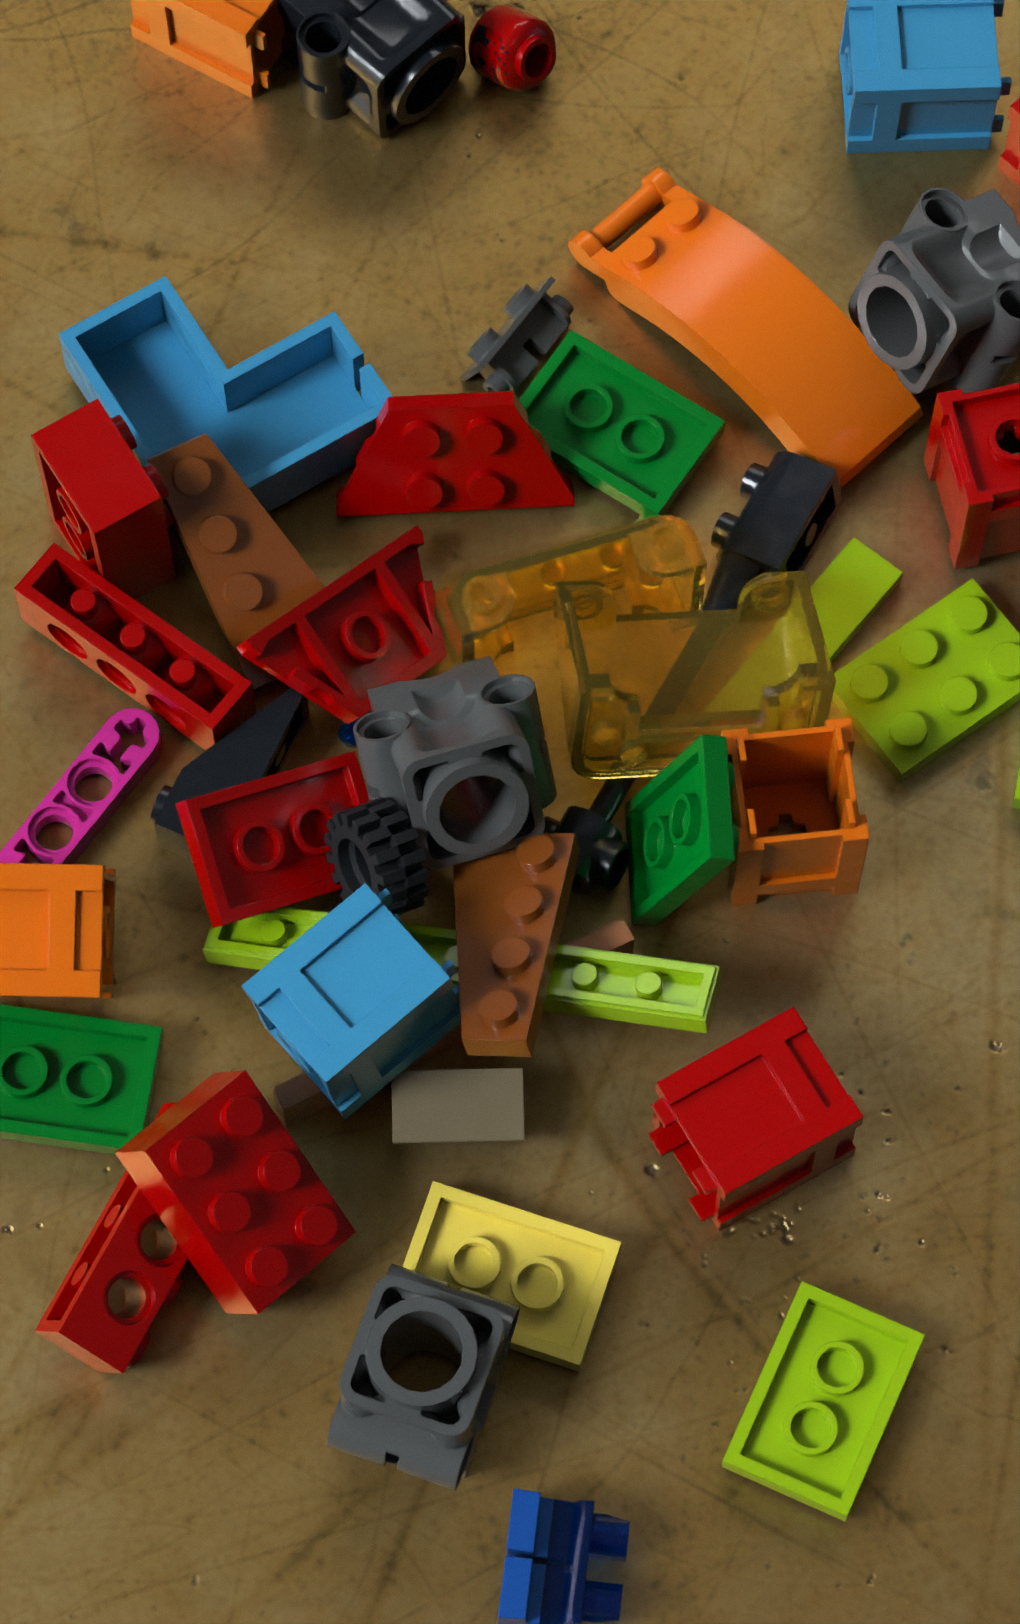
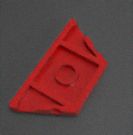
M514 391L388 397L376 419L375 432L365 439L356 456V468L345 488L340 487L336 494L337 517L575 506L572 481L568 476L564 477L551 458L550 447L539 430L534 429L529 424L527 412Z
M418 525L408 530L236 646L237 650L243 657L346 724L359 719L371 710L368 689L397 681L414 680L447 657L442 628L438 625L435 618L437 603L432 580L424 581L418 548L425 544L423 532Z

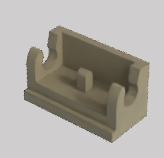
M523 1068L403 1070L391 1081L393 1145L413 1143L525 1142Z

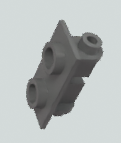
M552 276L534 289L525 283L507 302L502 311L509 318L499 331L496 332L489 327L468 350L466 355L473 362L460 377L464 382L479 373L486 379L483 383V388L486 392L514 391L515 393L518 390L520 384L539 362L522 347L527 341L543 355L572 322L570 314L574 311L571 303L560 295H555L551 298L546 293L555 282Z

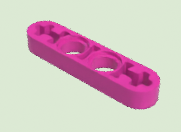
M126 708L111 716L1 850L0 863H28L26 854L23 853L25 850H28L39 864H74L158 760L162 751V739L157 721L151 714L139 708ZM139 730H142L145 746L140 748L132 744L120 757L122 770L126 771L124 774H121L113 764L123 749L120 735L125 732L133 736ZM103 754H106L109 760L101 756ZM91 774H101L112 782L109 794L104 799L96 802H88L76 794V788L80 780ZM52 822H62L73 830V836L64 848L48 850L37 842V836L41 828Z

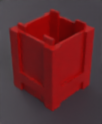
M1020 383L963 394L961 388L937 393L923 461L929 482L936 481L951 534L948 549L954 570L979 565V561L982 558L1020 551V454H1015L1020 453Z
M794 1006L656 1082L655 1091L659 1099L651 1104L655 1112L652 1122L656 1129L648 1133V1136L661 1157L670 1152L674 1154L697 1192V1195L688 1199L690 1205L701 1223L711 1218L719 1231L854 1156L856 1147L852 1142L855 1130L862 1125L864 1116L852 1097L843 1088L807 1031V1026Z

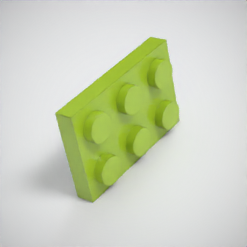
M972 578L826 678L823 691L846 718L851 717L852 726L898 782L902 783L1020 700V633Z
M802 1281L722 1460L721 1467L846 1522L925 1334Z

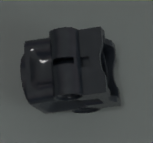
M277 0L278 10L285 27V34L281 39L283 56L299 70L303 106L309 114L317 119H338L351 110L380 138H387L404 124L414 123L433 111L451 92L465 68V18L447 0Z

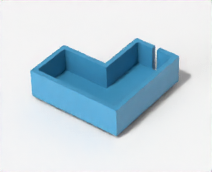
M166 276L59 333L67 371L88 403L98 399L110 418L119 414L124 419L137 444V448L132 450L142 467L148 465L147 458L205 433L267 512L356 464V456L365 439L370 437L376 430V419L388 397H393L370 363L364 366V353L335 311L227 369ZM175 524L169 526L187 553Z

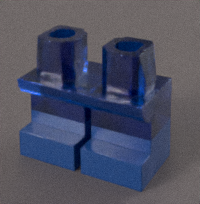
M514 1488L498 1624H619L623 1585L586 1580L589 1558L626 1562L630 1521L608 1514L594 1513L595 1501L578 1500L569 1502L540 1497L541 1492Z

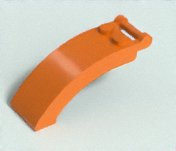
M659 167L654 168L642 178V187L590 232L581 230L568 242V248L574 258L583 267L604 279L610 294L618 302L662 329L713 370L761 418L788 452L837 469L840 489L923 416L921 406L913 394L901 383L897 373L875 355L863 333L823 291L763 239L729 215L677 185L673 178ZM657 205L663 208L613 252L607 250L610 245Z

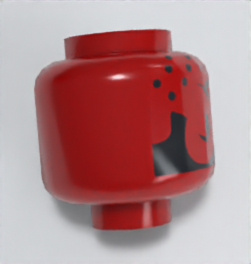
M510 4L497 5L485 12L475 23L468 45L470 63L479 75L516 92L529 90L544 80L554 67L556 61L554 32L546 21Z

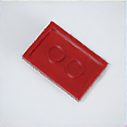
M355 751L175 803L213 928L343 889L341 884H335L331 873L336 871L334 864L327 862L326 852L331 851V848L324 842V834L329 832L326 824L329 819H332V815L369 802L367 789Z

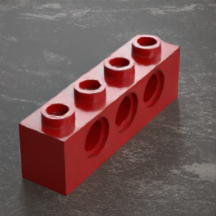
M53 543L15 586L14 592L23 621L204 750L209 749L256 714L253 684L251 681L57 544Z
M177 1102L164 1103L154 1121ZM127 1170L124 1172L35 1329L36 1333L97 1372L124 1374L126 1368L134 1366L140 1360L150 1341V1334L147 1331L158 1311L166 1308L177 1295L182 1284V1276L179 1273L188 1259ZM148 1224L153 1226L157 1234V1246L151 1256H147L141 1246V1234ZM116 1281L123 1286L125 1291V1303L118 1314L111 1310L108 1302L110 1288Z

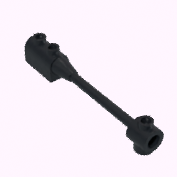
M786 451L777 452L768 467L753 463L747 469L740 487L741 497L748 499L739 516L724 512L717 520L712 532L711 544L713 547L718 548L719 551L716 554L717 564L701 610L702 617L589 810L579 806H569L560 821L549 816L544 817L545 830L543 833L576 834L580 854L571 888L572 892L590 895L595 886L611 891L623 878L630 861L631 846L622 841V834L611 823L613 817L722 630L731 625L760 590L782 599H787L843 502L837 469Z

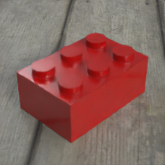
M96 399L31 434L50 517L79 561L135 600L176 578L172 554L179 549L174 536L168 528L174 524V521L163 501L169 497L168 490L156 468L151 463L142 467L133 454L132 450L137 448L136 441L128 425L119 414L110 418L100 401Z
M246 1070L213 1073L115 1152L226 1313H261L356 1233Z

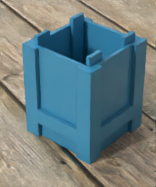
M846 0L842 38H840L839 45L846 154L989 149L992 137L991 132H1001L1004 122L1003 115H995L997 100H999L1000 95H1009L1012 83L1011 77H1001L998 62L995 17H1002L1004 0Z
M366 883L242 985L244 992L258 1012L263 1026L345 1119L461 1022L460 1006L458 1004L460 1002L459 984L452 989L454 985L451 977L457 972L454 963L449 959L440 967L403 927L401 918L397 914L393 915L386 908L393 902L390 892L385 888L376 895Z

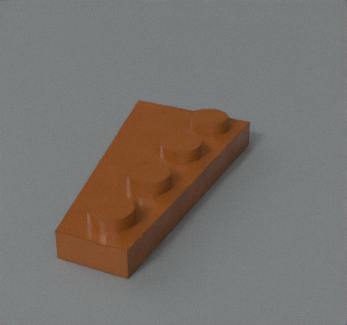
M202 433L147 458L146 461L156 468L168 490L169 497L164 499V502L171 513L175 527L242 676L252 682L254 690L277 678L243 657L236 646L325 586L210 437Z
M543 833L542 835H534L522 840L516 848L453 865L461 1036L467 1055L532 1057L580 854V847L575 833Z

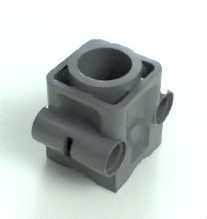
M936 187L923 192L901 229L900 234L884 241L879 246L849 300L848 311L853 323L863 333L875 355L882 362L893 368L901 383L914 394L921 393L948 380H951L957 389L962 388L964 394L999 387L1017 356H1020V228L1014 211L995 189L966 201L958 194L944 188Z
M491 656L458 664L450 670L430 678L397 681L367 690L372 712L357 720L353 726L364 780L368 784L367 793L369 801L385 797L386 801L392 800L397 804V812L403 810L409 817L408 829L415 827L419 838L415 840L418 849L424 848L427 858L422 861L424 865L432 869L449 867L516 848L522 840L534 835L543 834L545 820L542 809L549 806L555 800L557 790L547 741L544 739L545 731L536 686L530 677L518 674L500 676Z
M392 1263L386 1276L379 1280L373 1288L341 1374L339 1383L341 1398L331 1421L326 1446L383 1466L387 1462L395 1464L398 1471L456 1491L461 1478H466L488 1412L510 1356V1342L517 1324L520 1307L463 1287L460 1291L450 1288V1283ZM419 1351L440 1353L452 1360L458 1368L450 1381L438 1389L426 1392L407 1390L393 1382L388 1374L395 1363L403 1357Z

